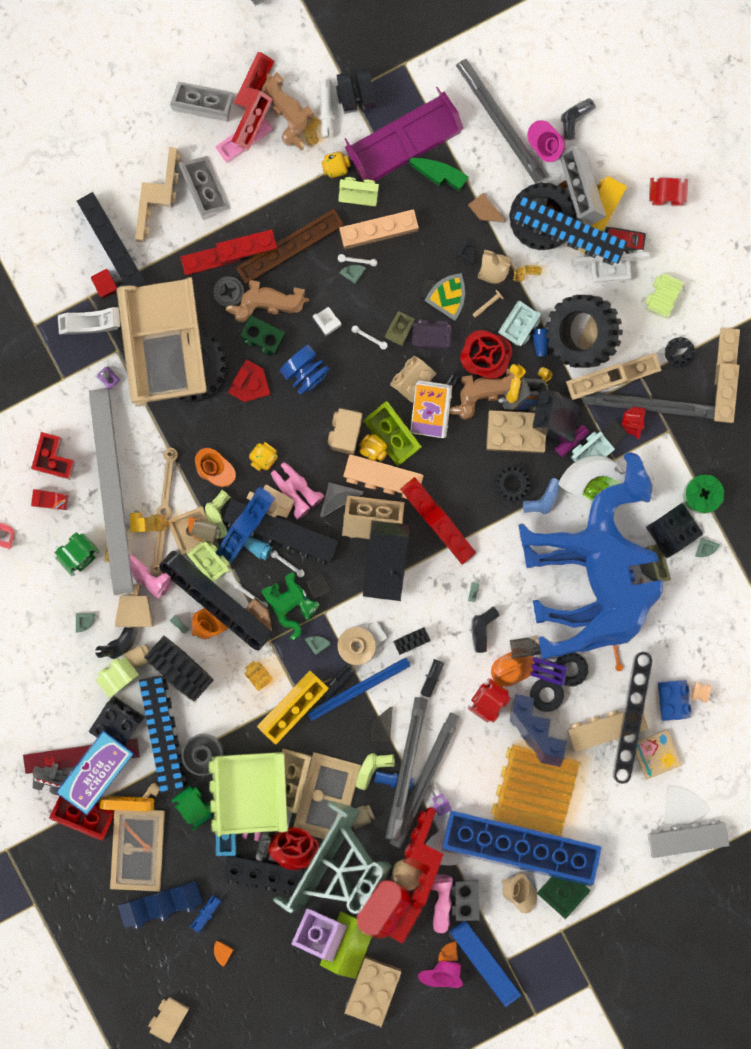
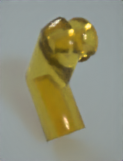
M315 116L304 130L306 142L309 145H316L319 142L316 129L321 124V121Z
M524 265L513 272L514 281H524V275L527 274L540 276L541 266Z

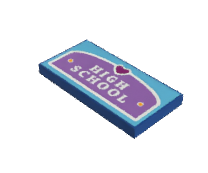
M102 730L57 789L56 793L88 815L134 755V752Z

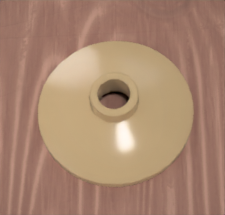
M352 627L345 630L338 640V652L341 658L352 665L367 663L373 657L376 650V642L373 635L362 627ZM355 642H359L361 644L360 649H357L355 647Z

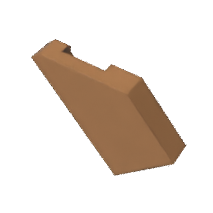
M484 193L468 204L480 221L505 222V219Z
M255 597L245 609L272 633L270 609Z

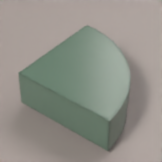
M351 265L343 268L339 274L356 284L366 268L361 265Z
M701 538L695 556L707 557L713 554L720 544Z
M471 582L468 601H476L479 583Z
M76 613V633L87 630L93 624L96 613Z
M177 615L170 619V622L182 633L185 634L189 630Z
M311 636L304 639L315 655L331 645L327 639L320 636Z

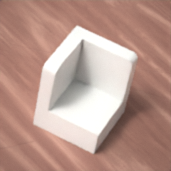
M329 307L313 315L314 320L325 336L342 326Z

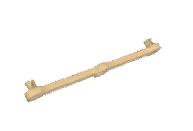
M167 448L163 453L166 460L161 506L157 508V515L160 518L155 560L150 566V571L155 576L163 574L159 568V563L163 558L167 518L171 515L169 498L173 463L178 457V452L174 448ZM162 509L167 510V514L164 516L161 514Z

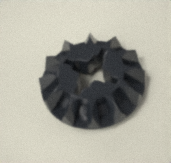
M673 338L665 347L666 360L674 367H686L694 360L696 353L694 344L687 338ZM677 346L680 349L687 348L683 353L684 359L680 355L673 356L677 352Z

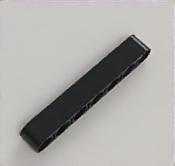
M171 551L159 563L160 570L168 574L175 584L254 650H261L272 637L271 631L180 553Z
M638 652L633 658L613 768V778L620 784L628 783L632 777L652 667V657L647 652ZM640 655H645L648 658V662L644 666L638 663ZM637 674L644 676V682L641 685H637L634 681ZM634 693H638L641 696L638 704H633L631 701V696ZM631 712L637 714V721L634 723H630L627 719L628 714ZM628 731L634 734V739L631 742H626L624 739V734ZM624 750L630 752V759L627 761L621 760L620 757ZM621 769L627 772V777L624 780L617 778V773Z

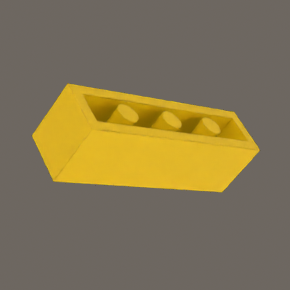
M609 176L605 180L601 179L597 185L606 217L594 223L591 227L600 231L604 230L627 188L626 185ZM578 248L579 251L585 253L586 250Z
M309 671L257 727L276 745L329 688Z

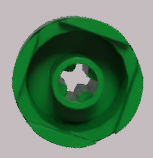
M699 475L692 478L686 484L683 499L686 506L693 512L707 514L715 511L722 504L724 489L720 481L714 476ZM701 489L708 493L706 500L704 497L699 496L702 493Z
M78 532L68 539L70 542L65 546H60L54 552L57 555L55 559L70 576H75L74 571L76 570L79 572L84 570L96 558L94 556L95 552L98 554L100 552L84 533L79 535Z
M189 786L172 798L171 801L172 803L177 802L176 809L187 824H193L190 828L194 831L211 819L212 816L210 814L213 812H211V808L206 802L204 804L201 802L200 798L202 795L197 788Z

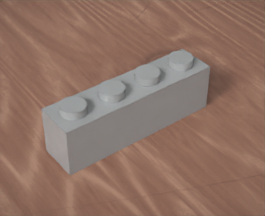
M574 145L562 152L560 160L577 217L591 226L605 218L606 214L587 152Z
M720 819L709 820V824L701 825V822L690 823V827L682 828V825L671 826V830L663 831V828L653 829L652 833L648 834L652 858L729 846L726 823L720 822Z

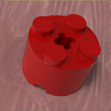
M650 178L649 201L652 202L653 206H663L665 202H671V206H684V203H687L688 179H684L681 182V178H659L657 182H654V178Z
M491 678L486 679L488 681L487 685L482 683L471 699L473 702L472 707L468 705L467 709L486 723L490 721L494 723L500 715L498 711L502 706L505 707L509 703L511 697L508 696L509 691Z

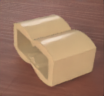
M171 997L167 1000L163 999L158 1008L161 1011L159 1016H154L149 1024V1027H151L150 1033L169 1044L189 1010V1007Z

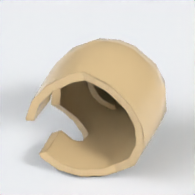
M484 250L478 279L491 284L501 283L509 273L512 258Z
M404 859L397 861L392 866L394 868L391 878L394 883L405 887L407 891L414 890L419 885L418 878L422 871L404 863Z

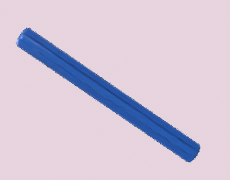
M401 659L307 712L308 717L311 721L407 669L410 667L408 659Z

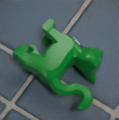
M294 572L285 576L289 589L287 592L280 594L277 583L261 591L266 601L277 614L279 623L283 627L294 629L293 634L289 637L291 640L298 639L302 629L296 621L287 620L286 615L299 606L301 614L309 621L311 620L310 616L319 607L318 602L308 599L304 590L296 584Z

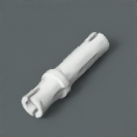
M326 79L319 80L321 137L326 138L325 136H327V138H332L334 115H332L331 80L327 79L326 81Z

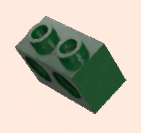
M250 316L241 334V338L244 339L243 343L251 347L255 344L261 347V352L270 356L271 353L276 355L286 334ZM251 328L259 330L257 337L252 338L248 335ZM269 336L276 338V343L273 346H268L265 343Z

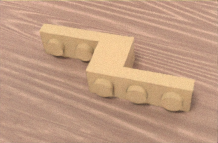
M169 147L165 185L142 182L135 237L137 242H145V238L149 237V226H146L147 219H151L152 208L149 205L172 208V202H176L177 192L174 191V184H178L179 178L176 166L181 161V154L178 153L177 148Z
M720 328L714 384L717 385L714 421L734 423L739 374L737 355L740 329Z
M652 353L566 381L571 399L575 400L660 372L661 368L656 353Z

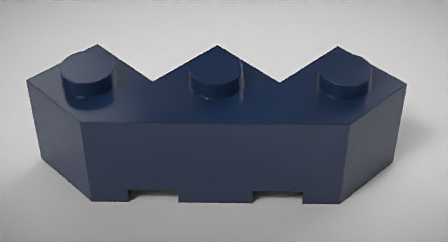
M515 694L509 721L521 733L520 736L534 750L541 763L561 767L565 757L567 741L548 737L551 719L532 716L534 698Z
M194 881L118 905L124 928L132 926L133 929L144 926L143 922L158 918L159 921L170 918L169 914L185 910V913L194 911L196 906L203 902L197 883Z

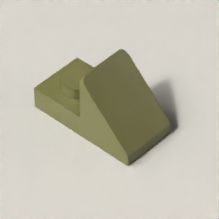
M398 311L385 338L403 345L415 319Z

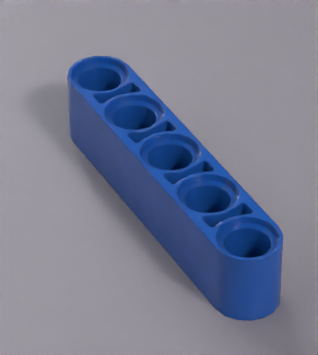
M462 921L449 931L505 1007L522 996L466 921Z

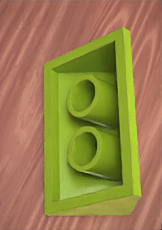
M387 401L363 420L373 434H376L386 442V452L397 466L421 449V445Z
M340 911L337 921L347 925V930L333 962L322 959L320 966L337 975L356 979L372 936L363 933L359 929L356 916Z

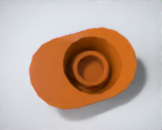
M203 448L198 451L195 456L197 473L201 478L209 480L212 484L219 487H226L234 482L236 473L233 466L216 450Z
M205 608L193 614L192 636L206 640L228 629Z
M518 649L498 658L491 666L493 680L501 686L508 687L528 678L530 672L533 671V668H531V665L534 664L532 654L526 650Z

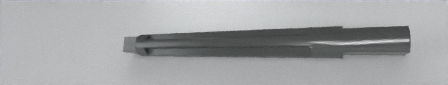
M467 59L461 60L455 66L534 183L541 181L546 175Z
M600 392L583 397V404L625 409L635 406L646 408L645 411L714 419L715 406Z
M415 697L395 797L385 838L393 841H399L422 723L425 717L428 699L422 697Z
M450 712L446 722L443 723L405 807L399 841L390 840V844L402 848L454 734L455 726L460 716Z

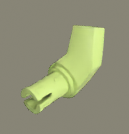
M223 490L211 503L209 502L205 506L208 521L217 523L218 528H221L219 538L225 537L228 533L220 510L231 498Z
M375 753L369 754L359 770L356 787L366 790L372 775L378 768L394 767V755L377 756Z

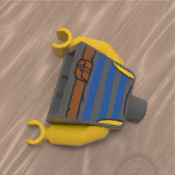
M513 364L510 372L515 376L511 381L510 388L504 394L507 401L503 403V408L506 412H512L513 410L528 411L537 406L539 391H549L546 382L552 378L553 374L549 369L541 367L538 375L542 380L532 378L520 379L524 376L525 369L519 364L518 366Z

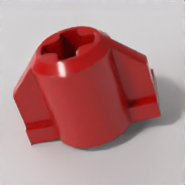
M633 406L624 412L622 427L628 434L636 435V438L640 439L641 430L644 429L646 408Z

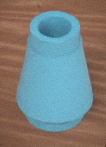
M249 537L243 545L258 559L264 560L269 557L273 548L269 545L270 543L253 537Z

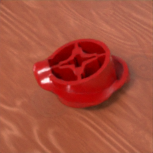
M484 330L475 331L467 337L460 360L462 366L468 372L487 379H496L506 372L512 357V346L502 336ZM484 342H494L497 344V346H487ZM479 345V352L475 354V357L471 358L473 349ZM502 351L501 358L495 365L493 359L498 355V352ZM484 352H487L489 357L486 358ZM486 363L489 368H481L475 364Z
M288 828L287 832L277 831L273 835L268 850L271 858L282 867L289 870L309 868L320 845L306 830Z

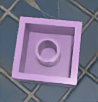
M306 909L292 945L324 960L333 962L348 926L321 913Z

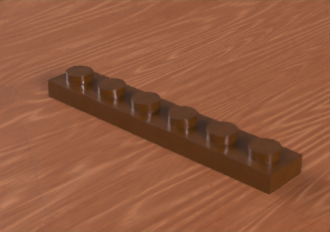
M332 209L277 242V249L259 253L237 266L236 269L245 284H248L250 280H255L335 232L340 227H343L344 224L335 209Z

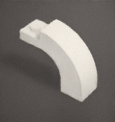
M111 307L95 312L64 313L58 315L59 334H87L118 329L121 322L119 307Z
M589 456L573 463L565 471L558 485L564 490L580 497L587 483L598 476H608L624 483L625 470L617 467V463L608 457Z

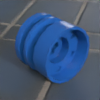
M309 345L298 351L279 370L287 381L294 377L297 378L292 385L294 389L301 384L303 385L297 391L300 395L313 390L324 380V377L330 371L327 365L319 370L320 366L324 363L323 360L315 364L312 362L317 353Z

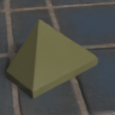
M658 544L647 546L646 549L655 552L659 561L641 564V573L653 582L671 580L665 555Z

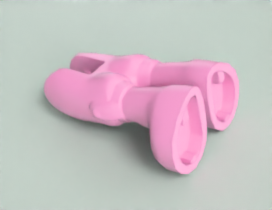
M283 462L280 466L289 475V478L283 481L282 477L275 470L271 472V476L282 493L295 501L293 504L295 507L294 516L299 520L311 508L299 497L296 492L297 490L303 494L312 508L317 506L325 496L321 492L312 491L307 486L305 478L301 477L291 466Z
M130 554L132 577L138 584L145 585L157 599L162 598L172 585V582H170L171 577L166 573L161 574L157 578L152 576L147 567Z
M436 874L431 887L432 890L438 892V900L433 917V928L437 933H445L450 924L449 913L452 905L450 892L453 877L444 874Z

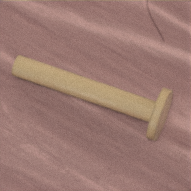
M497 290V294L472 314L475 318L500 297L502 300L504 299Z

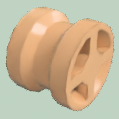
M695 681L691 700L696 701L699 699L707 703L711 685H701L700 682Z

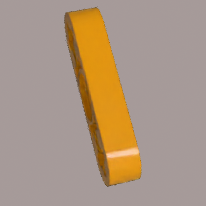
M102 796L99 799V808L105 810L153 811L154 799Z

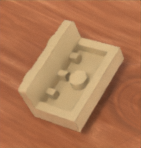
M413 356L405 363V367L400 373L394 376L390 385L413 403L416 382L418 383V380L430 382L437 373L421 359Z
M265 485L263 490L268 491L275 498L267 514L275 518L277 515L287 518L295 501L276 489ZM250 491L247 499L251 500L255 493Z

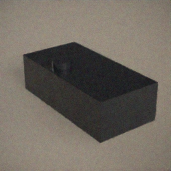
M371 521L362 597L401 601L410 525Z

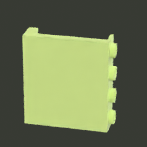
M276 752L212 757V761L209 762V772L213 774V781H210V792L214 796V800H211V812H214L215 818L211 822L212 832H215L217 836L266 831L287 832L284 754Z

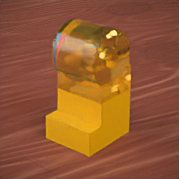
M130 513V532H161L166 530L169 524L168 519L164 515L155 514L148 518H142V513Z

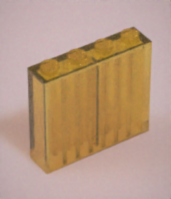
M512 744L511 748L507 747L505 758L508 759L507 765L502 767L500 777H503L501 785L498 784L495 795L498 796L497 804L493 803L490 814L494 815L493 819L561 837L580 762L564 757L561 767L543 764L539 761L533 749Z

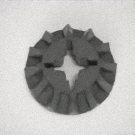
M227 276L216 282L213 294L215 300L220 305L225 307L230 305L236 306L242 301L244 289L238 279ZM224 285H227L229 289H235L232 292L233 299L228 295H223L226 292Z
M268 831L263 832L256 854V859L261 862L263 858L266 859L272 836H269L270 832Z

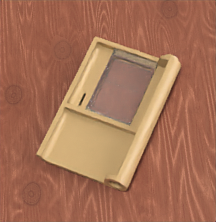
M192 277L185 280L142 287L123 286L117 288L131 403L135 404L136 407L146 406V402L206 393Z

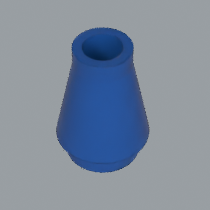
M548 328L534 329L532 337L536 356H548L547 344L550 340L546 339L545 333H548Z

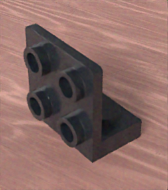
M683 503L646 526L666 558L681 551L703 535V532Z
M113 696L106 703L89 729V733L97 738L102 730H104L125 746L145 716L116 696Z

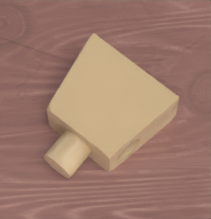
M133 584L134 593H128V596H120L115 627H153L149 597L140 596V584Z

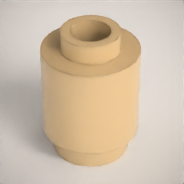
M146 644L143 646L139 645L124 653L134 669L148 663L144 657L149 652Z

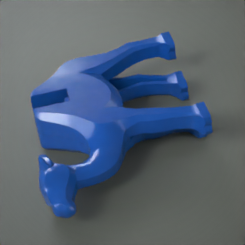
M628 452L624 455V459L627 462L624 483L605 488L595 496L591 504L588 524L585 530L574 534L565 532L540 534L533 533L523 523L518 524L527 568L551 564H577L586 567L590 586L596 597L595 602L572 611L551 609L543 606L539 600H533L536 623L549 621L572 628L586 626L576 636L560 642L549 641L545 636L539 637L542 659L628 643L639 633L650 608L662 595V580L632 585L631 582L635 581L634 572L629 570V566L659 561L658 556L655 552L625 539L617 529L613 519L614 511L618 506L641 501L648 503L651 500L652 482L638 454ZM530 546H551L561 549L547 554H538Z

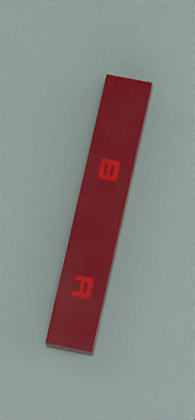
M138 738L129 739L125 746L134 752L130 759L139 758ZM91 745L24 754L25 774L33 773L34 766L43 769L44 766L51 768L53 763L58 764V769L75 767Z

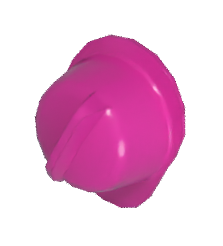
M539 120L531 124L527 133L528 142L542 160L549 163L555 162L564 152V138L547 121Z
M440 961L433 970H425L418 975V979L422 983L432 987L459 988L463 985L460 979L461 965L459 963Z

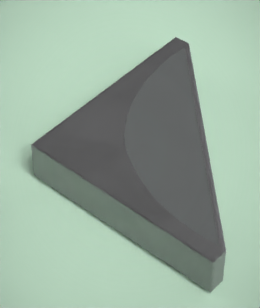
M329 482L320 517H324L345 505L347 495L359 497L363 494V491Z

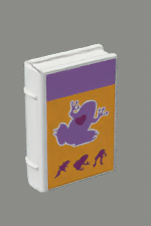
M418 380V383L416 382L411 433L439 438L447 436L452 385Z

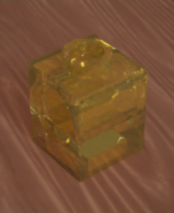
M253 661L245 667L247 671L244 675L257 691H260L274 679L260 661L257 663Z

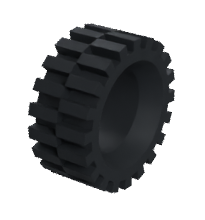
M541 182L523 189L515 197L510 207V227L515 237L523 245L536 250H550L565 243L563 240L558 243L549 239L550 235L535 234L527 225L525 227L514 224L515 220L511 217L521 196L531 201L544 197L555 201L560 207L562 214L576 220L577 213L570 194L564 191L562 187L556 186L553 183Z
M164 635L144 657L160 675L193 702L214 681L186 652Z

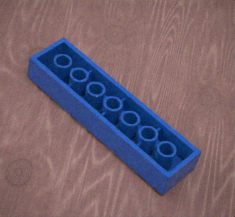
M450 811L441 851L592 886L594 885L602 846Z

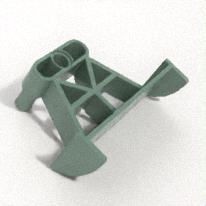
M339 802L328 803L330 808L339 813L337 819L291 899L275 897L273 901L288 912L294 913L303 910L311 896L348 901L347 907L350 912H360L378 884L384 881L386 876L391 873L392 865L389 862L382 861L373 863L352 831L351 827L360 813L359 810ZM346 838L352 848L341 865L333 858ZM356 855L363 865L351 866ZM330 867L335 870L337 874L327 891L317 890L316 888L327 868ZM366 869L353 890L347 872ZM340 883L344 894L335 893ZM365 883L370 885V892L366 891Z

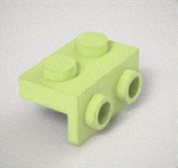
M345 177V180L340 179L339 202L376 206L379 184H375L373 180L357 182L355 178Z
M202 540L186 554L199 570L214 582L222 574L230 571L227 567L230 563L223 555L221 557L217 555L215 551L218 549L212 542L209 541L207 543L206 540Z

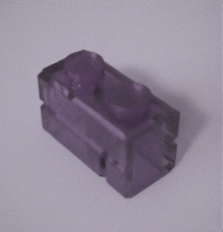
M417 320V323H413V348L450 349L451 325H447V321H436V324H428V320Z

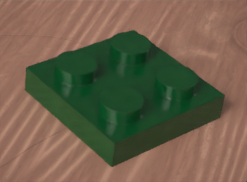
M550 877L536 894L561 917L566 919L591 890L583 884Z

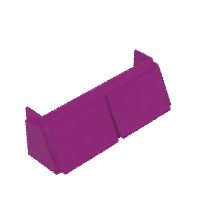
M437 86L438 97L352 145L345 138L347 144L345 150L363 182L364 180L376 181L405 165L411 158L419 157L461 133L464 127L459 113L445 91L441 92Z

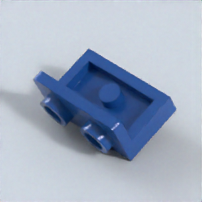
M687 680L659 682L661 720L690 718L692 708L689 703L688 695L690 688Z

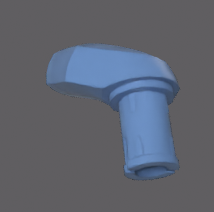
M552 478L540 500L523 501V513L540 512L543 515L549 513L559 496L561 486L558 483L560 480Z

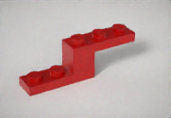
M257 52L234 101V104L245 110L231 142L248 151L273 100L261 92L267 79V74L270 73L275 61L262 52Z
M271 229L217 243L215 248L181 256L185 276L238 263L241 262L240 258L275 250L277 247Z
M415 477L400 488L421 517L440 537L461 565L476 554V551L454 523L435 503Z
M431 807L420 812L417 818L418 826L414 828L410 836L412 838L411 844L404 851V855H406L404 863L422 871L418 878L419 886L414 890L411 897L413 899L411 907L417 910L426 903L444 855L424 844L436 810Z

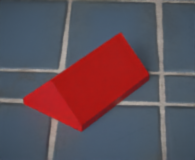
M59 796L49 819L103 841L106 838L115 811L100 809L99 804L96 803L88 815H86Z

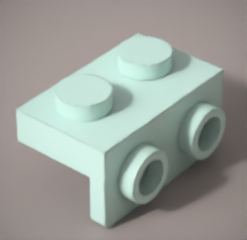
M518 301L498 331V334L516 346L524 345L530 338L529 333L532 328H536L539 324L541 313L535 312L521 301Z
M594 431L586 438L588 443L584 446L580 444L572 451L574 455L571 459L576 462L589 456L607 457L615 448L603 436L601 431L598 434Z

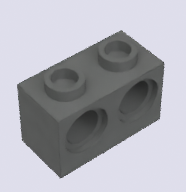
M455 880V885L451 887V895L455 897V904H452V916H456V921H479V881ZM462 886L470 887L468 895L463 896L460 894L459 891ZM463 905H468L471 911L469 914L463 915L460 913V908Z

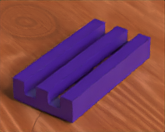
M538 656L533 657L532 661H534V664L531 665L533 671L530 672V676L560 686L565 685L568 666L542 659ZM539 663L562 670V673L539 666ZM538 670H539V671H542V672H545V673H548V674H551V675H554V676H557V677H560L561 679H558V678H555V677H552V676H549V675L540 673V672H538Z

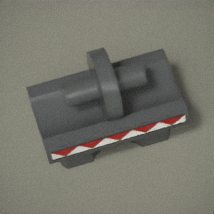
M53 763L51 768L44 766V769L34 766L32 788L40 791L44 785L50 786L49 792L58 796L59 794L56 791L68 775L63 774V771L57 770L58 764Z

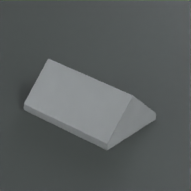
M178 81L170 106L172 111L228 122L234 93Z
M208 156L179 163L202 220L230 209Z

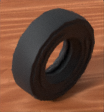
M542 679L536 681L530 690V697L534 698L533 706L543 712H552L558 709L564 699L562 686ZM545 687H549L554 691V699L550 702H543L540 699V691Z

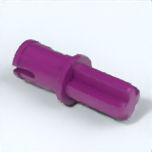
M581 425L576 429L574 442L561 443L555 448V451L563 458L574 446L577 447V444L589 434V430L584 425Z

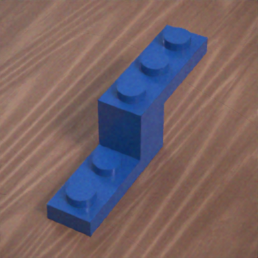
M261 487L257 489L247 507L231 526L216 551L220 557L223 555L230 564L235 560L247 539L259 526L275 500L268 491L263 490Z

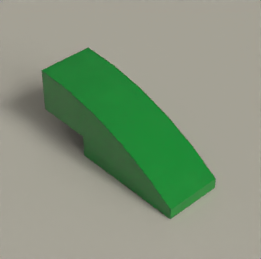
M411 158L409 160V164L439 187L445 181L460 192L469 179V176L458 169L438 161L423 158Z

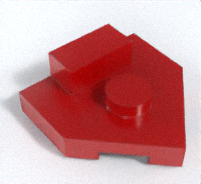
M246 359L235 377L228 394L243 402L271 395L263 368Z

